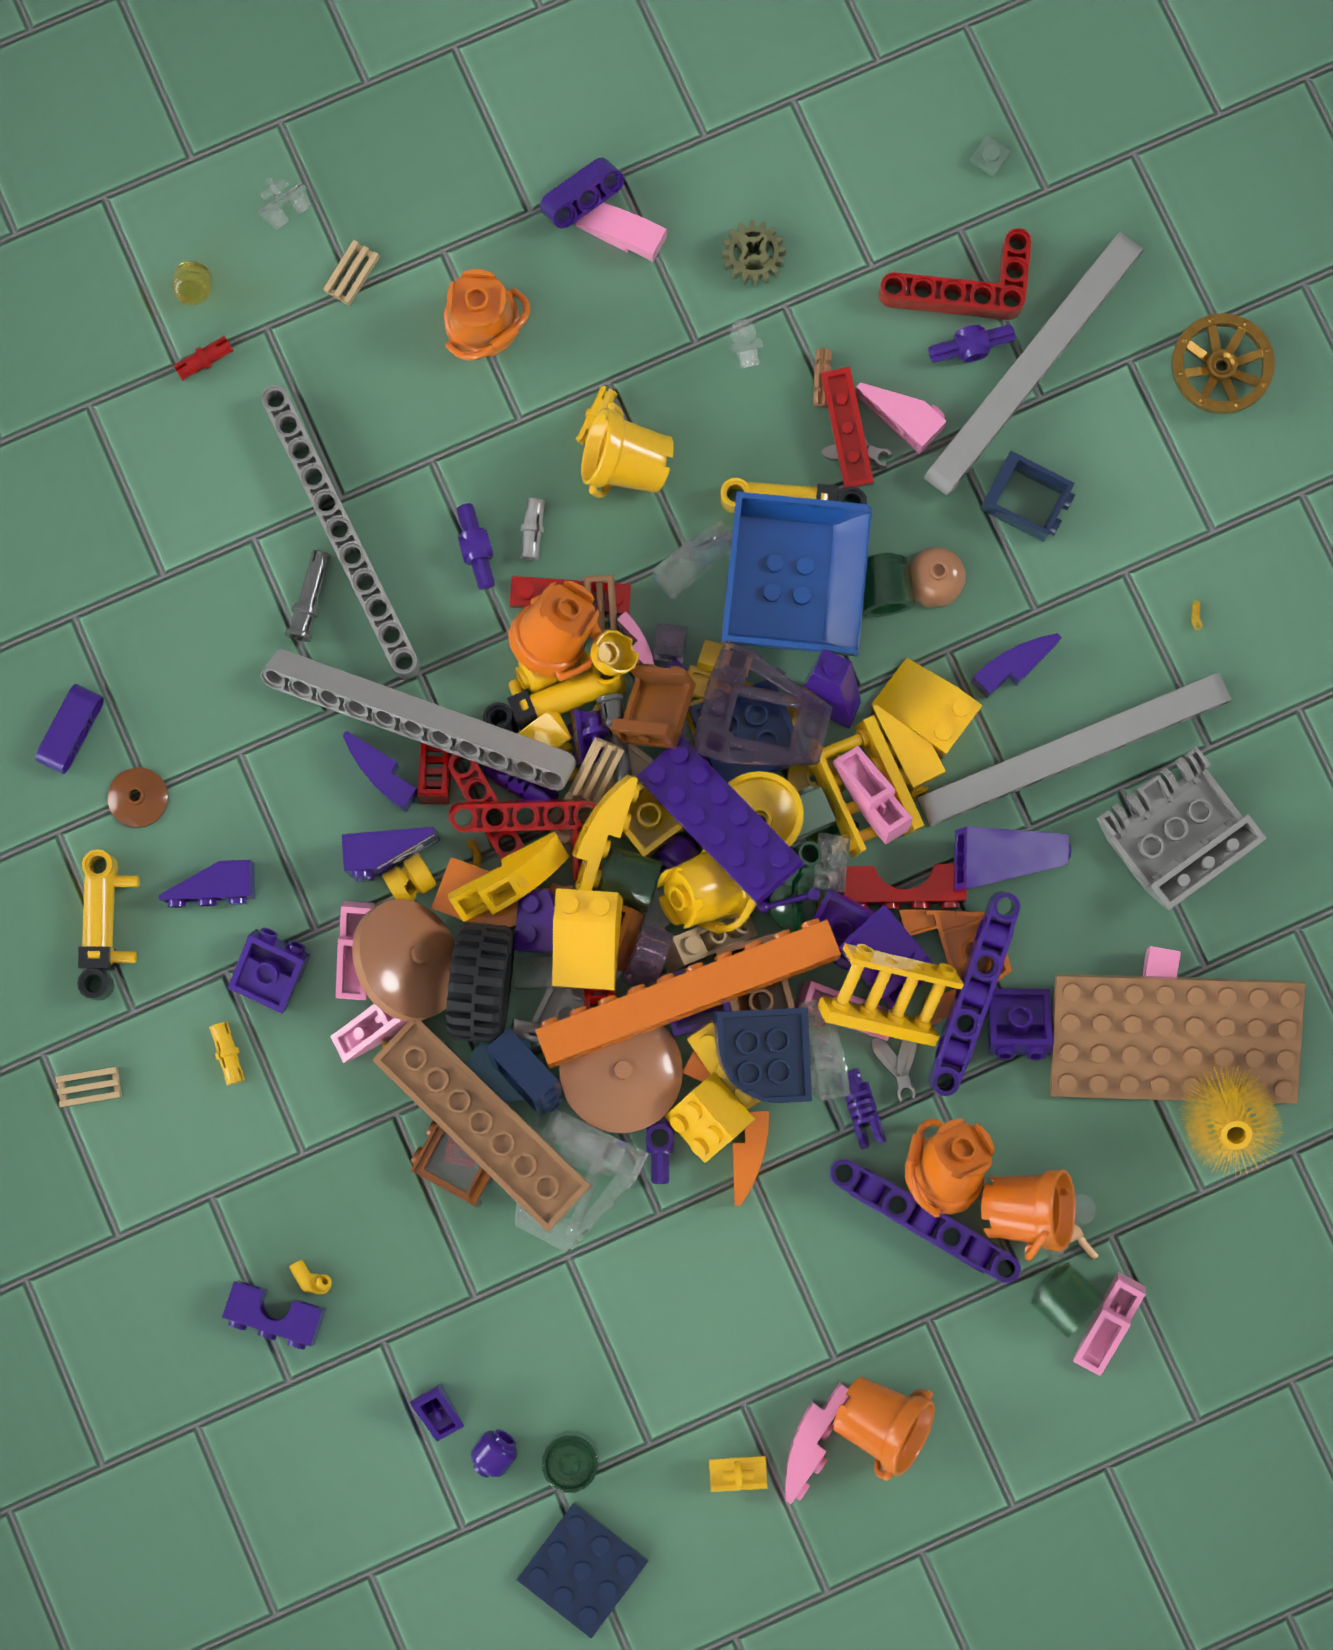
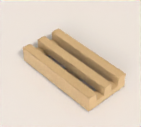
M353 240L323 288L324 292L350 306L379 260V254L375 251H370L366 246H361L359 242ZM356 252H359L336 291L333 290ZM365 256L368 257L367 263L347 295H342Z
M595 737L569 789L571 794L581 795L584 799L588 800L590 798L593 802L598 803L624 752L622 746ZM601 747H604L598 762L595 763L591 771L592 774L585 788H581Z
M118 1067L55 1077L56 1083H58L57 1093L60 1097L59 1107L61 1108L122 1098ZM106 1075H112L113 1080L72 1087L65 1086V1082ZM114 1086V1092L67 1100V1094Z

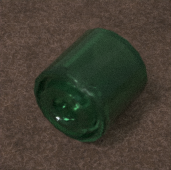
M881 553L869 556L867 560L863 616H889L913 608L915 606V599L907 558L895 553Z
M615 848L613 854L607 858L598 889L603 892H618L623 898L622 905L648 914L664 862L621 848Z
M1066 1262L1061 1267L1059 1265L1056 1266L1033 1291L1035 1295L1030 1303L1068 1338L1096 1311L1105 1299V1296L1069 1262Z
M565 1431L556 1435L548 1444L542 1457V1471L546 1481L553 1488L564 1493H576L587 1488L594 1480L600 1465V1453L596 1443L588 1435L579 1431ZM573 1455L577 1458L575 1464L579 1468L577 1470L570 1469L569 1472H566L563 1469L565 1464L561 1460L563 1457L569 1459Z

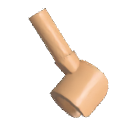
M1074 1224L1070 1243L1077 1240L1090 1258L1095 1260L1099 1255L1086 1241L1081 1228Z

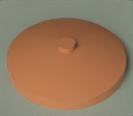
M406 899L387 901L371 909L357 926L352 948L356 975L370 1000L386 1014L403 1021H422L447 1008L449 972L455 941L443 921L424 905Z
M664 1026L559 1065L561 1090L573 1112L590 1126L611 1133L639 1131L660 1120L676 1101L683 1078V1065L679 1048L673 1036Z

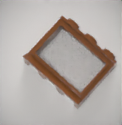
M433 1120L426 1131L428 1139L424 1147H418L411 1159V1163L414 1165L410 1171L463 1199L472 1206L480 1207L482 1201L479 1199L487 1185H491L494 1179Z

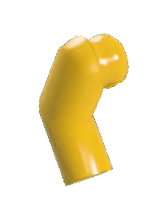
M303 1259L289 1266L302 1291L322 1295L330 1290L332 1286L331 1278L326 1274L310 1273Z

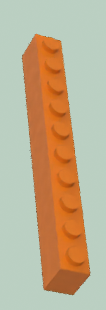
M817 918L807 921L801 925V930L793 933L789 929L774 934L772 936L773 940L762 944L761 940L754 941L743 947L745 951L734 955L732 951L722 953L714 958L716 962L705 966L703 962L693 964L685 969L687 973L676 977L674 973L664 975L656 979L657 984L646 988L645 984H641L627 990L628 995L618 999L615 995L608 996L598 1001L599 1006L587 1010L586 1006L570 1011V1017L558 1021L557 1017L541 1022V1028L536 1029L535 1032L549 1069L839 960L841 953L828 920L819 922Z

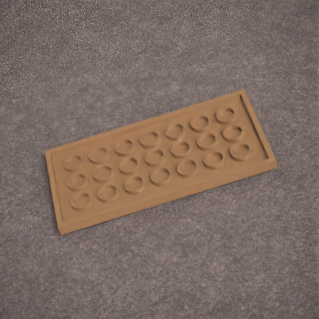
M1055 974L1053 1048L1051 1051L1049 1094L1051 1097L1183 1101L1190 1099L1189 1097L1194 1098V1100L1198 1097L1204 1100L1194 1093L1201 1094L1196 1090L1198 1089L1206 1095L1203 1092L1205 1090L1199 1084L1202 1083L1204 1085L1205 1083L1208 1087L1209 1083L1206 1082L1205 1078L1207 1076L1216 1090L1212 1080L1213 1077L1221 1093L1216 1072L1223 1087L1227 1065V1083L1229 1070V1088L1230 1075L1234 1081L1235 1072H1237L1234 1082L1235 1086L1236 1083L1238 1086L1241 1078L1242 1081L1244 1079L1245 1086L1250 1078V1081L1252 1079L1255 1081L1252 1087L1254 1085L1258 1089L1262 1088L1257 1094L1266 1092L1265 1094L1269 1093L1266 1096L1271 1095L1267 1098L1270 1099L1269 1101H1272L1271 1103L1298 1104L1305 983L1293 980Z

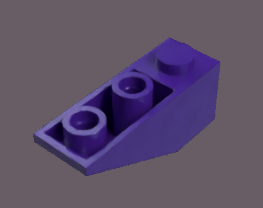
M251 860L218 861L160 894L159 900L168 903L169 908L186 907V902H198V906L203 907L217 906V901L228 900L229 905H246L247 900L255 899V863Z

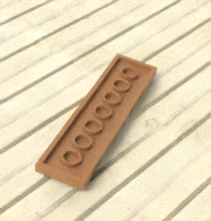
M408 1021L373 1058L372 1061L547 1232H550L592 1187L584 1177L423 1021Z

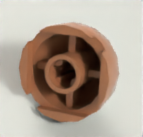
M931 547L922 550L911 560L906 571V583L909 594L917 603L928 608L951 605L959 598L965 586L966 571L962 560L953 551L944 547Z

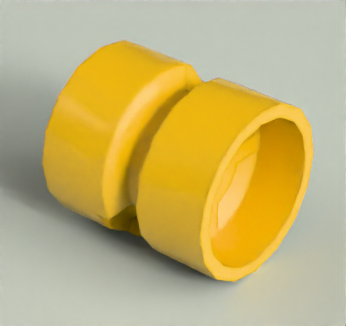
M419 853L406 859L402 868L395 866L381 874L395 899L415 901L418 893L425 895L438 887L436 880Z

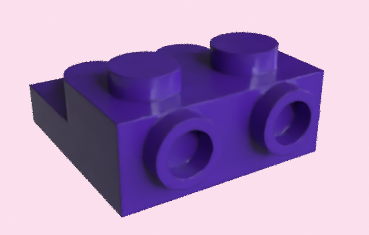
M829 888L813 919L818 918L819 922L828 920L839 948L849 935L857 931L868 920L874 911ZM840 950V959L833 963L841 969L849 970L851 964Z
M255 929L248 935L228 989L283 1014L288 1007L296 984L302 978L311 954L305 952V946L297 941L290 940L286 943L277 939L278 934L272 929Z
M995 988L988 1007L989 1055H996V1058L999 1060H1010L1015 1055H1027V1058L1030 1060H1042L1046 1055H1050L1053 1048L1050 989Z

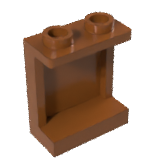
M653 664L636 665L634 669L630 670L635 677V682L623 719L614 718L610 729L618 740L624 744L676 749L696 684L682 667L671 666L670 668H662Z

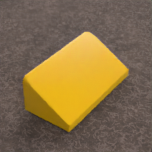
M551 711L545 712L517 733L556 748L561 747L572 739L560 714Z

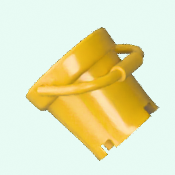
M610 402L608 408H604L597 414L588 433L581 463L583 483L590 486L589 493L596 498H604L612 485L658 493L665 484L670 471V467H666L667 457L673 458V439L671 436L624 420V413L621 408L614 402Z
M702 850L700 855L661 873L658 880L657 888L664 886V895L658 897L664 914L672 924L676 926L684 924L683 928L686 929L696 925L716 934L731 932L738 929L748 919L756 906L755 902L705 850ZM721 918L736 919L728 925L717 921V919Z

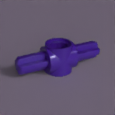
M970 325L956 331L954 340L930 346L928 348L929 357L932 363L958 357L960 361L963 360L964 363L975 362L987 357L990 353V348L1013 342L1015 340V331L1012 325H1005L987 331L980 325Z
M471 503L462 504L456 510L462 533L458 537L462 556L467 565H472L477 587L480 590L490 589L495 586V581L489 560L494 556L487 530L479 527L474 505Z
M664 1116L646 1128V1154H651V1182L653 1184L669 1183V1154H674V1129ZM659 1129L666 1131L669 1135V1141L663 1147H656L651 1142V1135Z

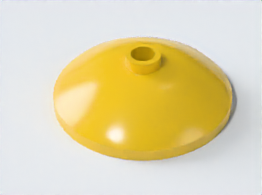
M756 771L742 774L728 782L789 847L795 842L803 826L804 808L799 793L788 780L774 773Z

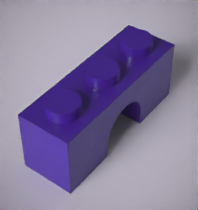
M240 1280L233 1282L222 1318L230 1320L229 1326L245 1331L247 1326L259 1330L257 1335L271 1340H275L276 1336L288 1339L287 1345L305 1350L306 1345L310 1347L315 1345L326 1312L325 1308L297 1299L292 1301L290 1310L283 1319H275L265 1310L264 1302L268 1292L267 1289Z

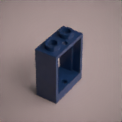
M1010 451L980 510L1044 542L1048 534L1054 536L1062 520L1057 517L1062 508L1068 510L1076 495L1071 492L1075 483ZM1014 470L1060 493L1043 528L997 505Z
M510 1028L486 1047L491 1064L540 1117L545 1112L548 1114L552 1113L562 1103L560 1099L563 1097L559 1081Z

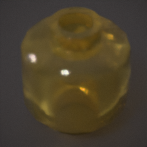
M186 261L176 267L173 274L172 290L175 297L187 305L203 303L211 292V273L200 262Z

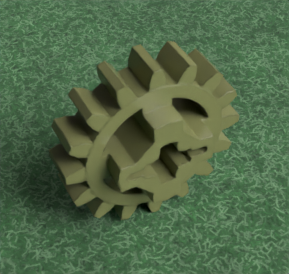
M750 220L749 227L745 228L742 223H739L737 233L733 230L729 231L730 240L723 241V248L726 250L722 251V259L727 260L724 263L725 270L733 269L731 273L733 280L741 276L742 285H745L749 279L752 280L754 286H757L758 279H762L767 284L769 283V274L775 277L778 276L779 270L777 267L784 266L782 256H785L786 248L779 247L783 244V237H774L776 234L775 227L767 231L765 229V222H762L759 227H755L754 221ZM769 246H771L773 250L772 259L770 258V255L766 252ZM735 247L738 249L737 252L741 254L738 261L734 257Z

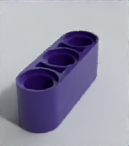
M595 159L548 192L540 202V210L556 227L560 229L567 228L620 191L624 185V175L607 159Z
M74 684L67 693L42 740L35 760L61 774H65L70 769L103 706L104 697L78 684Z

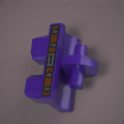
M573 710L570 712L571 723L568 724V731L574 740L575 750L572 756L576 760V765H582L595 737L604 740L609 735L608 727L601 725L600 711L584 712ZM601 747L593 765L598 762L604 747Z

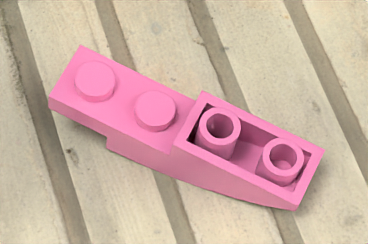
M839 1382L823 1407L811 1401L797 1427L789 1450L785 1473V1499L790 1504H792L795 1498L799 1501L803 1498L810 1487L806 1483L813 1472L818 1474L828 1460L824 1457L827 1452L826 1449L818 1444L820 1438L825 1441L831 1434L834 1424L831 1422L836 1416L840 1404L845 1406L850 1398L846 1395L849 1388Z

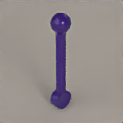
M812 888L808 893L771 903L763 901L757 906V909L760 913L765 914L769 909L807 899L816 901L820 898V892L818 889Z

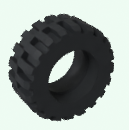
M465 922L457 930L450 965L446 1004L447 1034L453 1039L492 1043L505 1030L514 960V933L508 926Z

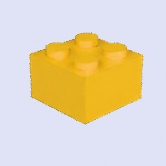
M715 1072L664 1116L670 1122L672 1128L683 1137L692 1151L704 1163L755 1120Z

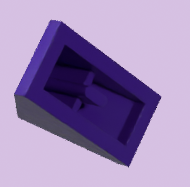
M442 1383L410 1401L412 1408L437 1442L464 1427Z

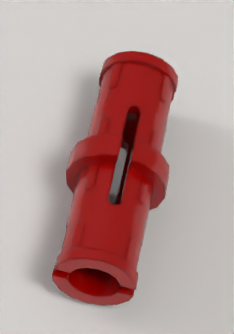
M223 335L202 349L199 346L195 349V353L173 364L182 381H185V379L204 368L207 370L212 368L211 364L234 351Z

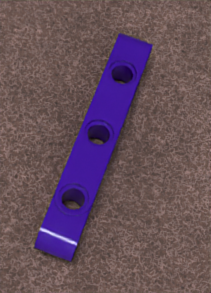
M1000 891L990 897L984 916L977 928L960 978L964 985L962 990H956L929 1073L928 1080L930 1086L941 1096H950L957 1092L973 1054L1020 912V902L1011 893ZM1007 897L1011 901V909L1006 914H1000L997 910V903L1000 899ZM983 956H989L991 959L990 969L986 972H979L977 969L978 960ZM965 1014L969 1015L972 1020L970 1027L966 1030H959L957 1027L958 1018ZM943 1073H949L952 1078L950 1085L946 1088H939L937 1086L938 1077Z
M837 1160L830 1166L829 1178L831 1182L863 1204L983 1274L985 1273L1004 1283H1011L1018 1278L1021 1271L1018 1260L978 1233L943 1213H940V1216L937 1218L933 1217L916 1202L913 1195L850 1160ZM841 1164L848 1165L852 1171L851 1178L846 1182H840L835 1177V1169ZM894 1196H900L905 1201V1208L899 1214H895L889 1209V1201ZM948 1228H955L959 1234L958 1241L954 1245H947L943 1240V1233ZM1004 1259L1009 1260L1013 1267L1012 1273L1007 1277H1001L997 1272L998 1263Z

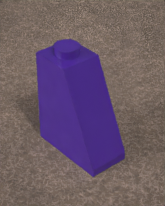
M823 649L806 677L795 703L849 729L861 704L852 662Z

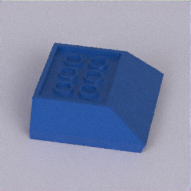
M737 491L721 643L818 653L826 649L837 655L858 657L873 508L868 504Z

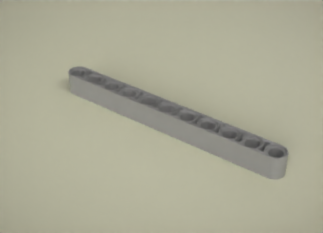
M1121 231L1115 236L924 476L927 482L947 497L952 493L1144 251V248Z
M279 385L268 386L262 393V404L392 669L398 677L411 679L420 670V663L288 393ZM274 398H284L283 403L279 407L270 406ZM287 423L297 424L293 432H283V428ZM303 448L309 450L306 458H295L298 450ZM319 474L322 476L321 482L317 485L308 484V480L312 475ZM327 500L335 502L332 510L327 512L321 510L323 502ZM345 526L348 528L345 536L340 538L333 536L337 527ZM358 552L361 554L360 560L357 563L349 564L346 562V558L350 553ZM370 578L374 580L373 586L369 590L359 589V584L363 579ZM382 604L387 606L384 615L380 617L372 615V610L376 605ZM388 632H399V639L395 643L385 642V636ZM403 657H410L413 659V663L409 669L401 670L398 668L399 660Z
M276 650L261 672L263 682L273 689L551 790L559 791L564 789L576 766L575 758L564 750L287 650Z
M1219 672L919 797L918 802L929 827H932L1229 703L1232 699Z

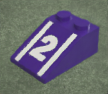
M434 827L342 834L344 871L351 878L356 879V882L374 881V876H380L391 868L402 864L414 854L420 853L439 842L440 835Z

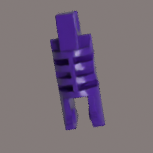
M488 766L484 768V774L499 786L508 789L510 793H514L517 797L523 798V800L558 799L559 795L555 790Z
M858 1068L843 1072L846 1084L843 1093L861 1150L869 1148L870 1145L864 1125L867 1122H870L878 1144L887 1142L869 1082L863 1081Z

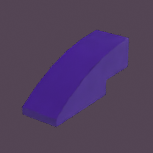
M1056 633L1021 643L985 665L973 676L970 682L987 699L1007 678L1018 685L1059 643L1062 637Z
M345 731L343 738L363 773L388 800L407 813L417 797V788L395 775L400 765L395 760Z

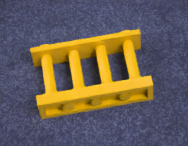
M874 715L863 719L855 727V735L821 749L817 740L813 739L803 747L807 756L805 764L809 769H812L819 787H822L836 818V824L841 833V843L844 849L850 852L852 858L859 856L867 850L864 842L878 837V835L871 826L858 831L851 814L860 810L854 801L845 803L838 788L844 785L839 774L832 775L826 762L828 758L857 746L864 748L871 762L895 789L894 797L912 817L910 829L904 833V836L915 833L924 826Z
M845 943L843 950L852 965L838 997L829 998L821 996L817 1007L825 1022L935 1047L940 1036L932 1025L931 1019L945 988L948 986L962 990L964 985L956 973V969L944 963L935 965L876 951L864 944H857L855 946ZM864 967L879 970L866 1002L861 1003V1005L849 1002ZM896 974L907 977L893 1009L888 1011L877 1009V1005L891 975ZM919 980L934 983L920 1015L915 1017L904 1015Z

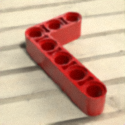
M1014 228L1006 234L1001 250L998 283L892 272L882 278L879 299L882 304L890 308L1013 320L1021 314L1026 300L1032 243L1031 236L1025 229ZM1019 242L1024 248L1014 250L1009 243ZM1008 270H1016L1021 277L1013 279L1006 272ZM893 285L899 288L900 293L892 295L885 288ZM917 289H926L930 295L922 298L916 295L915 291ZM954 292L958 295L959 299L951 301L944 294ZM976 295H983L989 302L980 304L975 301L974 297ZM1012 298L1016 300L1018 306L1009 307L1004 303V299Z
M454 754L450 757L449 770L467 802L498 801L477 762L468 760L471 762L470 770L467 773L460 774L455 770L456 764L461 760L468 759ZM478 785L485 787L486 794L482 799L474 800L470 797L473 787ZM493 808L486 813L487 815L489 812L496 811L501 814V811L497 808ZM516 831L485 832L500 860L525 847ZM507 837L516 840V846L510 852H504L500 849L501 841Z
M587 799L458 802L449 809L448 820L454 829L460 832L570 829V874L576 884L583 859L576 858L572 855V852L586 822L578 819V811L583 806H590L593 811L596 804ZM524 807L530 808L532 812L531 819L526 823H519L516 818L517 812ZM552 807H560L562 810V817L557 822H549L547 819V813ZM493 808L499 809L501 811L499 822L495 824L487 823L486 813ZM461 809H467L471 814L469 822L464 825H459L455 822V814Z

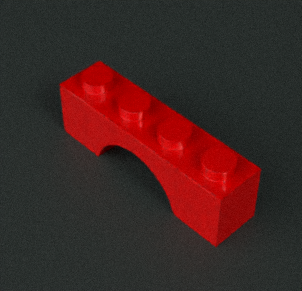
M935 864L928 879L921 885L911 889H898L888 885L880 878L874 866H843L842 895L867 908L868 905H880V908L885 905L889 910H898V905L911 904V909H929V904H941V909L960 908L959 903L967 901V890L954 891V864Z

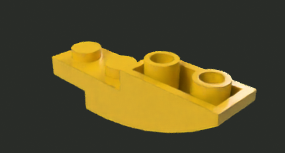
M626 775L602 797L586 820L572 852V855L576 858L583 859L575 884L576 889L592 891L593 887H598L602 870L598 869L601 858L607 857L611 841L607 840L608 835L620 838L622 831L627 832L631 821V815L628 814L631 802H636L640 791V785L637 784L638 778Z
M553 832L502 858L501 867L448 893L449 900L463 922L488 909L493 915L521 899L549 878L569 858V854L556 832Z

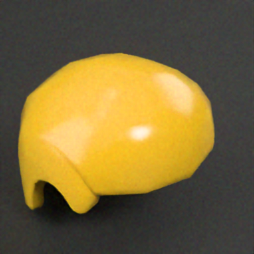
M606 630L593 640L590 651L591 659L594 666L604 675L620 676L635 668L639 659V653L633 650L631 638L616 630Z

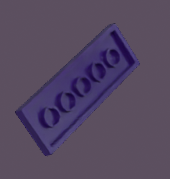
M683 737L679 738L676 749L668 748L636 776L638 781L757 906L804 865L803 860Z

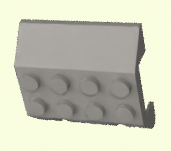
M1193 747L1184 754L1186 760L1182 757L1175 760L1182 777L1180 781L1177 782L1173 773L1164 768L1160 771L1161 777L1155 775L1135 790L1137 796L1133 792L1126 796L1134 813L1129 818L1123 807L1118 805V803L1111 807L1113 814L1107 810L1097 817L1107 841L1143 889L1167 911L1267 839L1248 814L1243 817L1207 770L1211 764L1197 747Z

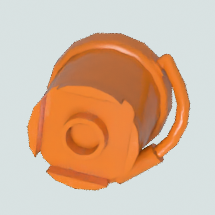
M482 269L467 270L461 273L462 276L455 282L454 280L452 281L446 295L447 304L443 318L445 333L450 340L445 346L453 355L462 360H477L483 357L494 356L510 346L530 315V302L517 288L505 289L503 284L490 271ZM514 296L523 304L521 317Z
M565 581L563 585H555L556 582L551 583L541 595L531 599L530 606H526L512 620L508 632L510 648L522 665L541 676L557 677L559 681L577 676L591 668L593 665L591 655L585 663L578 667L576 666L582 659L588 636L590 635L594 640L596 636L602 633L597 621L599 611L597 609L595 612L592 604L595 600L593 595L582 585L573 581Z
M936 1118L926 1119L919 1125L916 1134L912 1135L905 1163V1180L916 1202L935 1218L939 1217L940 1213L954 1214L965 1211L977 1201L984 1186V1176L992 1164L994 1144L987 1131L977 1123L972 1126L968 1123H963L966 1119H955L946 1123ZM935 1126L939 1128L932 1137L924 1138L925 1130L929 1127Z
M1046 1170L1040 1175L990 1176L988 1178L994 1183L993 1185L985 1184L981 1202L982 1220H990L991 1229L984 1228L988 1238L1028 1242L1025 1247L1026 1261H1031L1041 1246L1047 1250L1065 1251L1073 1235L1076 1211L1074 1186L1067 1170Z
M860 1376L847 1390L846 1395L850 1396L845 1406L840 1404L835 1416L833 1429L837 1434L875 1458L874 1473L878 1478L889 1481L892 1475L901 1476L911 1467L925 1444L935 1415V1405L931 1400L933 1392L927 1389H917L910 1395H905Z

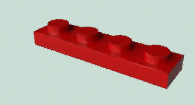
M849 366L822 372L821 376L844 488H860L874 485L851 368Z
M512 576L509 606L510 608L523 609L526 606H530L531 599L541 595L551 583L556 582L555 585H563L565 581H573L584 587V581ZM591 582V594L595 599L592 604L596 612L598 609L596 582ZM603 582L605 614L610 615L608 582ZM615 583L617 615H622L625 611L629 614L631 584Z

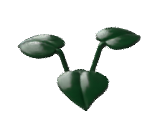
M854 821V823H855V825H856V827H857V829H858V828H859V823L856 822V821ZM837 824L806 837L807 842L795 847L790 846L803 860L804 865L793 879L792 887L789 885L779 886L770 895L769 903L808 893L812 889L811 887L806 885L797 887L802 876L807 873L808 867L816 865L819 861L835 865L843 862L848 857L850 852H847L841 843V833ZM807 899L769 909L773 920L783 930L789 929L793 933L801 930L803 923L813 920L817 911V900Z

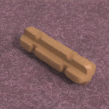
M826 348L817 349L815 353L813 405L816 407L828 406L821 376L822 372L831 371V365L829 364H831L832 352Z

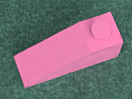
M861 382L856 386V397L919 454L945 428L947 422L944 419L945 415L935 405L930 406L923 400Z
M373 1004L330 1037L343 1063H346L381 1045L383 1041L392 1039L408 1021L396 1019Z

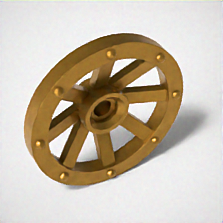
M1218 313L1202 317L1185 329L1174 347L1171 369L1174 382L1187 401L1203 411L1224 415L1243 411L1254 405L1263 396L1274 375L1275 359L1268 338L1258 326L1238 315ZM1217 327H1229L1237 330L1226 350L1221 349ZM1206 329L1212 355L1191 341L1194 336ZM1244 335H1247L1254 342L1258 350L1236 357L1234 352ZM1185 350L1203 362L1205 366L1184 369ZM1262 360L1260 378L1237 370L1240 366ZM1216 365H1222L1225 371H1219ZM1208 376L1209 380L1201 394L1188 380L1189 378ZM1230 378L1255 388L1249 394L1239 399ZM1217 383H1221L1228 401H1217L1209 398Z

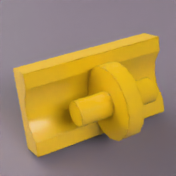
M765 1455L709 1459L711 1492L768 1489Z

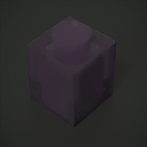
M657 623L653 659L669 662L676 659L683 663L687 627Z

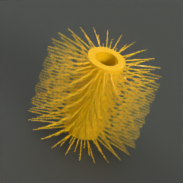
M1226 1065V1078L1223 1081V1087L1216 1072L1221 1093L1213 1077L1212 1080L1216 1090L1208 1079L1209 1091L1206 1087L1202 1086L1205 1090L1203 1092L1206 1095L1203 1096L1194 1092L1204 1100L1198 1097L1195 1100L1194 1098L1190 1100L1199 1103L1191 1102L1192 1106L1196 1107L1188 1108V1110L1195 1109L1193 1111H1197H1190L1196 1115L1189 1114L1191 1116L1189 1118L1197 1119L1185 1118L1182 1120L1195 1121H1187L1190 1123L1184 1125H1189L1190 1127L1186 1126L1184 1128H1188L1186 1130H1190L1189 1128L1195 1130L1194 1132L1196 1133L1194 1134L1191 1131L1186 1132L1190 1133L1187 1135L1190 1136L1187 1139L1192 1137L1193 1142H1200L1199 1144L1203 1145L1201 1149L1204 1152H1202L1201 1156L1209 1151L1211 1154L1210 1158L1214 1162L1217 1154L1221 1164L1224 1156L1226 1159L1227 1155V1164L1230 1161L1232 1166L1233 1152V1172L1235 1158L1236 1178V1163L1239 1160V1154L1247 1172L1241 1149H1243L1248 1162L1249 1159L1246 1152L1253 1161L1254 1157H1252V1154L1260 1155L1258 1151L1254 1150L1255 1148L1257 1149L1256 1146L1258 1145L1255 1142L1259 1141L1265 1144L1264 1142L1267 1141L1266 1143L1271 1144L1273 1141L1265 1140L1262 1137L1266 1136L1265 1138L1273 1140L1270 1137L1274 1136V1134L1268 1132H1272L1275 1129L1267 1128L1282 1127L1269 1126H1277L1276 1123L1270 1121L1279 1120L1271 1117H1280L1274 1114L1278 1111H1272L1270 1108L1275 1107L1271 1106L1274 1103L1267 1099L1271 1095L1265 1098L1264 1094L1266 1092L1262 1094L1260 1092L1257 1094V1097L1253 1096L1256 1092L1251 1088L1255 1082L1254 1080L1248 1087H1245L1243 1083L1239 1091L1242 1078L1238 1086L1237 1083L1235 1086L1234 1082L1237 1072H1235L1234 1081L1230 1075L1229 1088V1070L1227 1083ZM1250 1114H1255L1254 1117H1248Z

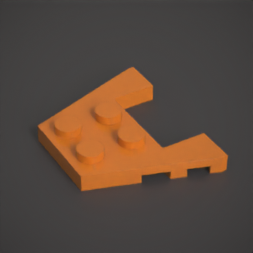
M898 910L902 926L911 936L937 929L946 963L955 968L956 973L961 978L977 928L985 911ZM1006 954L998 981L1012 972L1008 954ZM983 956L977 962L979 972H986L991 967L989 956ZM956 988L944 991L932 1016V1025L938 1024L948 1015L957 990Z

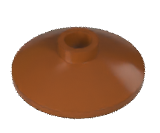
M131 768L123 771L113 780L108 791V805L111 813L119 822L130 827L140 828L153 824L163 815L168 804L166 784L158 774L146 768ZM134 791H139L141 794L140 799L137 801L131 800V794Z

